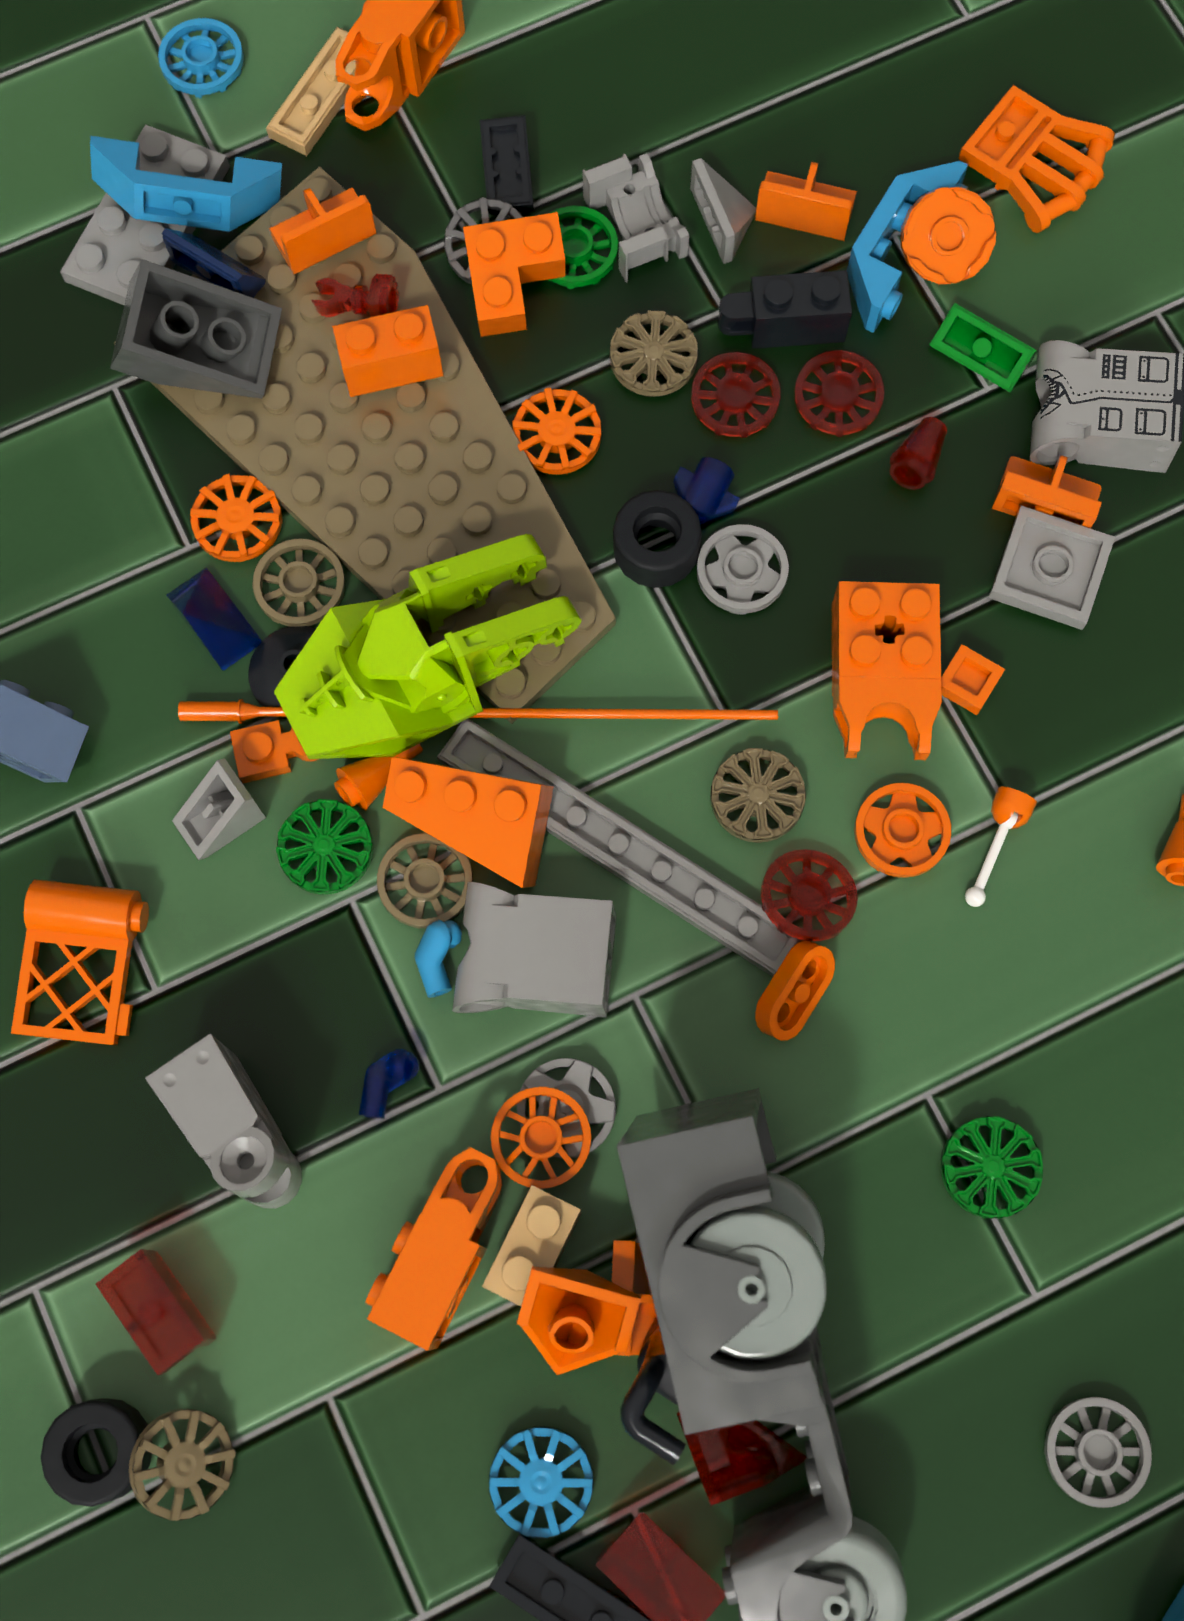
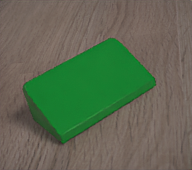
M956 303L951 307L929 344L931 347L1010 393L1038 353L1034 348Z

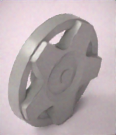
M746 524L731 525L715 532L702 546L697 560V578L703 593L713 604L733 614L745 615L746 613L760 611L771 605L781 595L789 572L786 552L776 537L760 527ZM735 536H748L756 538V540L749 545H743ZM715 547L719 559L705 566L708 554ZM774 553L779 562L780 574L768 566V562ZM714 589H724L727 598L721 596ZM754 593L766 594V596L758 600L751 601Z
M562 1058L539 1066L527 1077L520 1091L533 1087L558 1089L577 1101L584 1110L590 1125L605 1123L597 1137L591 1141L589 1153L605 1141L615 1121L616 1102L608 1080L597 1068L581 1060ZM569 1068L561 1080H555L546 1075L547 1072L554 1069ZM592 1077L601 1085L606 1099L590 1093ZM536 1096L538 1104L537 1116H548L551 1097ZM527 1099L517 1104V1114L527 1118ZM558 1099L555 1120L574 1114L570 1106ZM580 1120L560 1127L564 1138L583 1134ZM582 1142L562 1146L570 1158H577L581 1153ZM556 1153V1154L553 1156V1157H556V1158H561V1159H563V1158L560 1156L559 1153Z

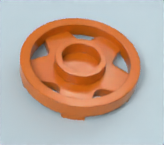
M893 783L875 790L866 798L856 816L854 834L860 853L871 867L889 876L908 878L929 871L942 859L951 840V822L946 808L933 793L918 785ZM893 794L888 808L872 806L879 799ZM916 797L925 801L934 812L919 811ZM864 829L875 836V842L871 849L866 841ZM941 834L938 850L932 856L928 840ZM897 858H901L910 867H898L890 863Z

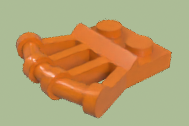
M1013 85L962 147L958 159L995 182L996 190H1007L1024 212L1029 228L1035 233H1040L1050 226L1053 219L1068 211H1077L1085 202L1088 189L1096 188L1104 178L1102 167L1106 152L1113 146L1115 134L1113 130L1106 126L1062 116ZM1059 138L1085 144L1086 148H1088L1087 155L1079 152ZM1040 152L1073 173L1075 178L1070 180L1035 156ZM1022 175L1056 197L1043 204Z

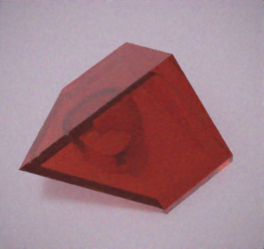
M680 1412L676 1413L710 1506L762 1487L807 1459V1456L757 1420L685 1435Z

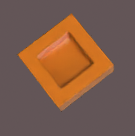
M961 644L941 677L942 696L978 715L1005 669Z

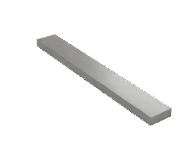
M470 719L462 721L437 756L438 762L444 766L554 786L546 826L548 833L772 977L791 948L801 942L805 935L801 930Z

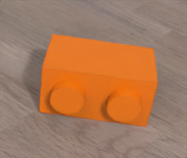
M428 305L332 326L350 397L444 376Z

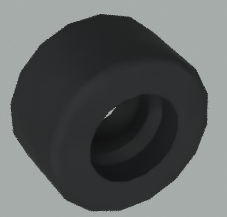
M661 490L648 491L629 499L617 513L613 527L615 561L624 575L639 585L652 588L672 586L686 578L696 565L700 551L702 532L699 516L689 502L675 493ZM660 527L672 532L675 535L676 542L673 547L666 551L654 552L639 545L638 536L640 532L648 528Z
M99 1398L70 1406L54 1419L44 1436L40 1459L45 1480L56 1495L72 1505L93 1507L125 1496L132 1490L129 1478L131 1453L139 1435L148 1425L137 1409L122 1400ZM96 1428L105 1429L110 1432L116 1440L118 1449L115 1463L108 1471L102 1474H91L84 1470L78 1457L80 1440L87 1432ZM147 1451L143 1455L142 1470H146L150 1466L152 1454Z

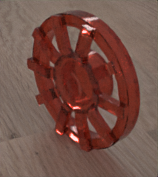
M828 351L813 357L799 372L794 392L795 403L798 412L810 424V428L833 434L836 437H843V435L863 431L875 420L883 404L884 384L876 367L866 358L849 351ZM834 362V372L826 375L820 365ZM842 362L856 366L855 370L851 374L842 371ZM813 371L822 382V385L812 384L805 380L810 372ZM864 371L872 382L859 386L857 378ZM803 390L820 394V396L805 401ZM874 390L876 392L875 402L858 397V394ZM822 404L824 408L818 416L812 413L810 408ZM854 405L871 411L862 418L855 410ZM830 412L835 413V424L824 421ZM844 412L848 413L854 421L853 423L843 424Z
M741 352L724 353L708 360L698 370L692 384V406L698 420L714 431V434L745 438L762 430L764 427L766 428L774 418L780 402V384L771 367L758 357ZM737 363L747 366L743 374L733 373L731 364ZM723 365L726 376L720 380L711 371ZM753 369L762 373L765 378L753 383L749 377ZM706 379L717 388V391L700 390L702 381ZM770 385L772 397L755 395L756 391ZM700 399H717V402L704 409ZM753 403L768 405L770 408L763 415L753 407ZM722 409L724 413L719 422L710 416ZM747 412L756 421L746 425L743 413ZM731 414L736 415L738 426L727 425Z
M795 850L783 854L770 865L761 885L762 910L766 912L778 931L799 940L810 942L823 941L838 936L847 927L857 908V889L850 873L833 857L815 850ZM802 861L803 873L796 876L788 864ZM811 862L825 866L827 869L822 875L811 872ZM781 870L791 883V886L772 880V878ZM833 873L839 878L843 885L842 887L831 889L827 880ZM771 889L787 894V897L772 901ZM846 895L847 907L844 908L830 902V899ZM790 906L792 911L786 918L777 910ZM826 909L843 918L833 925L825 915L824 910ZM799 914L804 916L803 928L792 924ZM816 916L824 929L812 930V917Z

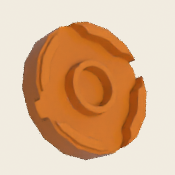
M939 187L922 195L908 210L901 227V249L907 264L920 277L939 285L958 283L975 276L989 261L996 244L994 217L990 207L978 194L961 187Z

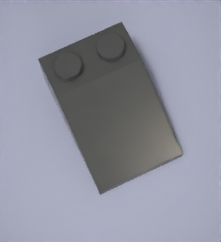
M141 259L129 282L110 369L161 385L262 399L266 389L282 308Z

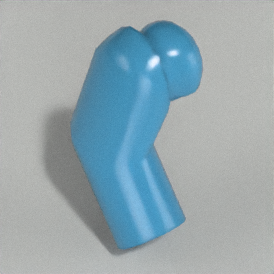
M436 920L428 925L415 952V961L428 998L437 997L452 990L443 960L449 948H454L462 939L460 926L452 920L445 922Z

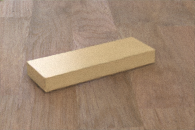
M339 27L334 30L267 125L266 130L269 138L308 156L345 103L346 93L350 88L345 83L337 82L336 58L348 34L347 31ZM355 60L349 62L345 68L348 74L354 76L356 70Z

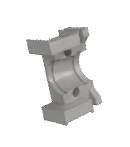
M648 153L639 156V171L635 174H632V166L626 154H623L621 158L585 171L583 169V198L588 208L595 210L606 205L623 238V241L619 242V270L625 282H628L629 269L662 256L667 262L669 251L676 252L679 259L688 256L689 233L686 227L679 223L677 217L671 218L664 206L659 182L655 176Z

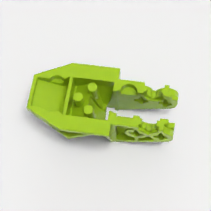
M531 534L519 535L417 568L409 572L408 588L387 599L331 607L274 690V694L308 759L394 757L482 712L483 708L476 688L520 666V659L530 653L535 645L539 643L542 645L554 643L555 647H558L565 643L564 638L573 633L581 624L579 614L566 596L556 597L455 633L450 631L444 634V640L430 647L415 623L420 618L425 619L431 632L434 633L439 630V627L444 625L443 619L470 605L475 609L485 605V599L488 598L489 591L500 583L512 579L514 584L519 582L523 586L535 580L536 572L546 568L547 563L546 557L534 536Z

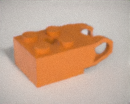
M462 0L365 1L360 17L349 30L336 58L337 82L350 86L345 97L346 122L366 132L380 126L396 113L410 94L416 97L421 95L465 33ZM353 60L356 62L354 76L345 71L347 64ZM367 96H371L378 101V110L373 115L363 117L353 111L355 106Z
M838 582L832 601L833 717L843 738L845 758H857V752L860 751L861 732L865 724L873 719L883 717L893 719L904 728L907 733L908 742L913 749L914 760H926L931 750L932 726L942 704L940 584ZM883 637L889 639L892 644L884 643Z
M470 1147L450 1160L416 1223L413 1224L406 1221L399 1232L392 1248V1252L399 1256L390 1274L386 1275L381 1272L378 1275L366 1298L365 1303L372 1307L367 1320L426 1351L438 1349L487 1248L477 1243L491 1217L503 1187L501 1168L496 1164L495 1159ZM476 1166L486 1168L488 1180L484 1189L473 1194L464 1192L461 1180L466 1171Z

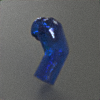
M397 1049L383 1056L367 1068L359 1116L385 1119L389 1092L413 1079L418 1074L419 1061L413 1053L404 1049Z

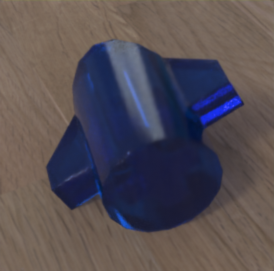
M703 457L700 459L694 473L680 466L673 479L677 495L691 504L699 516L700 524L732 513L740 500L739 497L728 492L735 475L733 470L715 458Z

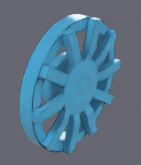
M196 18L178 24L166 34L159 47L158 60L165 79L172 85L173 89L178 92L181 91L195 95L196 98H202L203 95L226 91V87L237 76L240 77L244 54L239 37L232 28L215 19ZM202 30V35L191 38L188 35L192 31ZM210 31L222 34L215 42L209 38ZM180 37L185 42L182 49L172 47ZM229 40L235 47V49L218 51ZM172 55L183 60L168 65L167 57ZM234 58L232 65L220 62V60ZM187 68L186 72L180 78H177L172 74L173 72L181 71ZM218 69L225 72V74L219 78L215 71ZM193 75L197 76L196 84L188 83ZM209 75L212 81L204 83V76Z
M552 1427L528 1428L509 1438L497 1452L489 1474V1492L496 1513L511 1529L526 1537L549 1538L562 1534L573 1527L583 1517L593 1492L592 1466L583 1447L569 1434ZM533 1437H551L545 1457L538 1458ZM521 1441H525L530 1458L527 1464L509 1452ZM561 1441L567 1444L573 1453L557 1464L553 1461L558 1442ZM504 1459L521 1472L519 1477H498L499 1469ZM580 1460L585 1475L584 1478H564L562 1472ZM498 1487H519L520 1493L503 1505ZM563 1487L584 1488V1494L579 1505H576L561 1493ZM526 1500L530 1504L524 1523H521L509 1512ZM555 1500L573 1513L560 1524H557L552 1506ZM538 1506L544 1507L549 1527H531Z

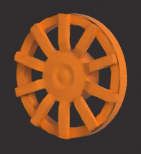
M545 388L544 391L531 396L522 402L514 417L512 426L520 442L517 447L519 451H525L533 468L537 471L554 475L571 473L588 464L597 453L602 437L601 420L594 404H591L574 390ZM554 400L565 401L561 411H556ZM547 402L549 413L545 415L536 406ZM573 403L583 409L573 416L568 415ZM530 412L540 421L539 423L526 422L523 420L525 416ZM589 416L594 427L576 426V423ZM520 430L538 432L537 435L523 442L520 438ZM576 435H592L593 439L589 448L576 439ZM540 443L543 449L537 459L527 449ZM573 446L582 455L569 461L566 451ZM550 452L559 453L561 463H548L545 461Z
M226 474L199 490L200 493L190 510V523L197 542L209 555L227 562H243L260 556L274 544L282 526V510L272 489L269 491L256 477ZM233 486H244L240 498H235ZM253 488L263 493V495L250 503L248 502ZM225 489L228 499L222 501L215 493ZM210 500L218 509L216 511L203 509V507ZM270 501L273 513H255V509ZM200 518L216 519L217 522L200 530ZM258 521L272 522L267 535L257 528ZM221 530L222 533L215 546L205 539L210 534ZM253 534L260 540L255 546L246 549L245 538ZM229 538L237 540L239 551L223 550Z

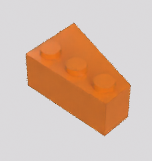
M392 757L382 808L517 886L527 888L536 885L554 786L412 759Z

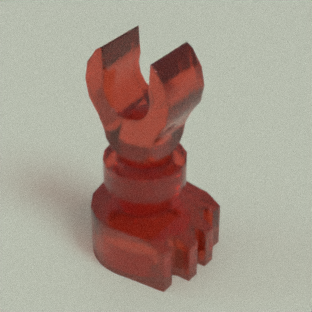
M376 274L372 278L370 290H368L366 285H355L352 289L332 278H323L315 283L320 294L334 295L327 301L312 300L317 312L322 316L334 317L353 310L354 314L363 315L369 310L370 317L397 312L400 293L397 290L398 283L396 278L392 275Z

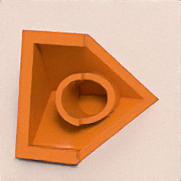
M532 1267L517 1324L521 1326L558 1376L619 1353L626 1354L641 1298L586 1269Z

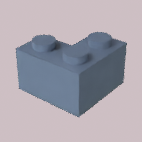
M0 680V763L42 782H67L89 726L72 719L74 712L69 708L48 701L43 705L29 698L30 691L24 686L11 681Z

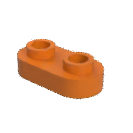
M801 941L791 948L757 1002L755 1020L761 1032L778 1040L787 1041L794 1038L801 1031L834 975L835 960L828 948L811 941Z

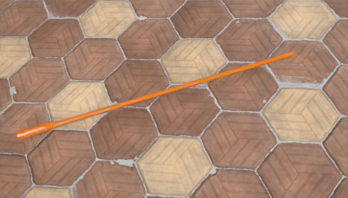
M239 699L238 702L180 701L178 705L180 721H238L239 724H243L244 721L256 717H286L282 707H259L245 703L243 699ZM483 708L482 712L470 718L778 720V710Z

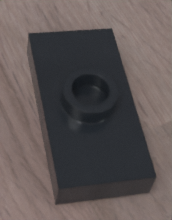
M525 115L480 120L486 198L507 202L518 212L534 211ZM488 209L489 215L500 213L499 210Z

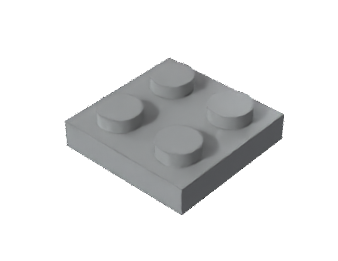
M1021 505L988 598L1083 630L1088 622L1115 537Z

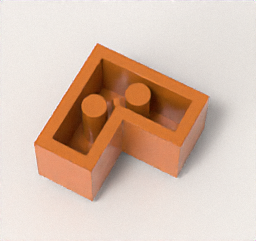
M558 212L463 227L481 337L527 330L521 284L566 277L565 254Z

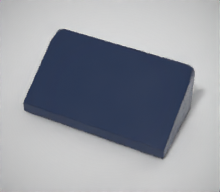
M167 228L161 233L172 262L203 281L252 298L256 296L266 282L263 276L192 234Z

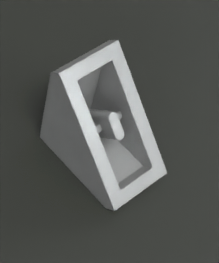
M224 758L215 762L173 818L172 822L197 859L202 860L239 837L266 817Z

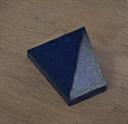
M207 567L166 595L222 671L256 649L262 642L261 638Z

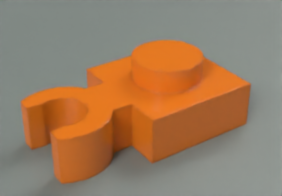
M279 720L230 731L238 776L242 783L292 772L290 758L298 757L303 761L309 762L319 760L308 759L293 728L289 732L283 733Z

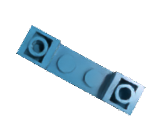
M91 136L92 180L134 219L230 232L264 214L280 201L282 163L235 156L232 183L143 171L140 170V146L138 142Z
M956 161L897 175L852 246L847 276L866 330L874 333L883 317L891 320L903 297V294L897 291L902 271L883 262L892 244V241L888 240L894 229L901 232V227L908 210L922 195L939 187H961L968 190V187L962 184L968 164Z

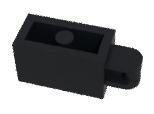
M847 270L752 277L750 292L730 293L721 299L718 328L722 333L729 336L750 335L752 349L843 343L846 340L852 315Z

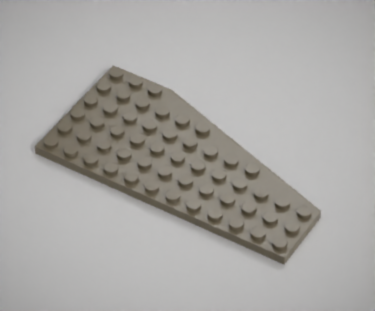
M318 167L221 250V252L265 278L264 286L254 299L282 308L266 389L262 399L151 383L249 476L256 477L269 491L272 489L279 504L315 539L332 550L339 561L380 600L387 599L407 589L409 572L417 568L519 535H533L544 553L547 563L546 568L536 572L535 580L523 586L519 582L514 584L512 579L500 583L489 591L488 598L485 599V605L477 609L470 605L443 619L444 625L439 627V630L434 633L431 632L425 619L420 618L415 621L427 645L432 646L444 640V634L450 631L455 633L556 597H568L581 618V624L573 633L564 638L565 643L558 647H555L554 643L546 645L539 643L535 645L530 653L520 659V666L476 688V691L494 708H529L616 625V617L525 451H519L517 447L520 444L415 251L373 214L377 234L296 274H293L273 241L269 228L308 209L303 193L308 188L312 189L320 203L346 191L321 167ZM428 305L444 376L350 397L332 326ZM510 717L506 719L513 724L518 718Z

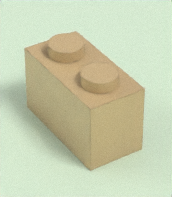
M531 1185L482 1287L521 1306L531 1268H556L581 1216V1209Z

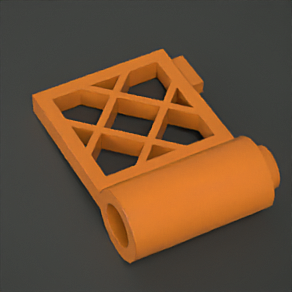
M33 880L29 885L24 902L23 914L27 929L11 1034L118 1045L119 1035L129 1036L133 1005L124 1004L132 943L137 932L143 933L147 927L149 918L148 903L142 901L138 890ZM40 942L57 944L69 959L68 963L49 978L45 976L37 965ZM70 946L87 948L76 955ZM99 949L116 951L114 972L98 984L82 962ZM73 969H76L91 990L69 1007L53 985ZM36 978L40 985L33 989L34 979ZM111 986L109 999L104 990ZM46 991L62 1013L46 1026L28 1025L31 1002ZM96 997L108 1011L105 1033L87 1031L75 1015L76 1012ZM68 1020L74 1030L57 1027Z

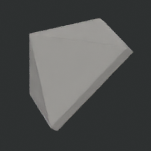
M700 158L692 161L690 189L721 260L725 264L733 260L756 214V207Z

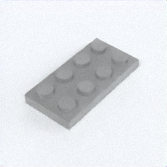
M146 124L136 140L140 146V170L222 182L230 168L227 155ZM105 193L60 273L65 282L124 305L129 282L141 259L169 269L174 268L175 263L171 260L161 234L165 228L193 234L196 227L134 219L112 197Z

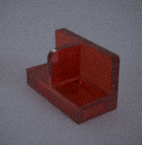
M140 1249L96 1283V1286L158 1376L164 1375L198 1347L208 1346L217 1339L157 1251Z
M644 1512L639 1513L616 1541L613 1542L611 1540L596 1557V1566L652 1621H706L725 1598L724 1589L687 1554L686 1549L681 1544L673 1541Z

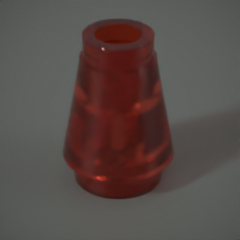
M934 417L923 418L920 424L891 455L890 475L896 483L907 489L917 490L934 479L947 434V427L942 421Z

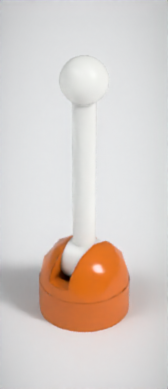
M1003 786L997 789L992 801L991 812L999 827L974 887L969 888L965 893V900L970 906L978 907L985 902L984 888L1008 830L1023 826L1032 816L1037 801L1024 792Z

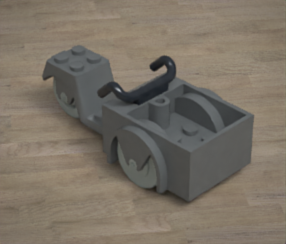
M759 1088L637 1115L618 1143L617 1150L659 1328L650 1335L639 1353L637 1359L639 1373L620 1408L621 1422L625 1431L634 1440L672 1465H675L686 1443L644 1416V1412L656 1392L678 1406L685 1435L755 1420L795 1425L799 1438L809 1436L810 1439L805 1441L807 1454L805 1468L809 1485L734 1526L732 1545L725 1546L727 1567L722 1568V1579L728 1604H738L740 1621H905L907 1591L904 1571L897 1552L889 1540L877 1528L860 1518L852 1516L850 1475L828 1387V1380L822 1360L821 1343L816 1326L824 1309L827 1292L826 1271L823 1262L825 1247L823 1222L815 1203L798 1184L779 1174L767 1172L765 1164L776 1162L777 1156L772 1144Z

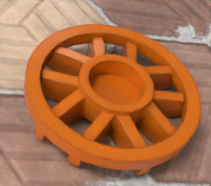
M533 1087L516 1093L499 1109L492 1125L491 1147L497 1164L510 1179L529 1188L533 1185L539 1189H547L569 1181L583 1167L591 1147V1128L584 1110L571 1096L550 1087ZM536 1096L551 1097L548 1116H537ZM529 1098V1119L510 1109L522 1100ZM558 1099L570 1106L574 1114L555 1120ZM506 1116L523 1124L520 1135L501 1131L502 1122ZM580 1120L583 1134L564 1138L560 1127ZM499 1138L520 1143L506 1159L502 1154ZM582 1142L581 1153L574 1163L562 1145ZM522 1152H525L532 1157V1160L521 1175L514 1171L510 1165ZM556 1153H559L570 1167L569 1170L559 1177L556 1176L549 1162V1158L553 1157ZM541 1160L550 1179L543 1181L529 1179V1176Z

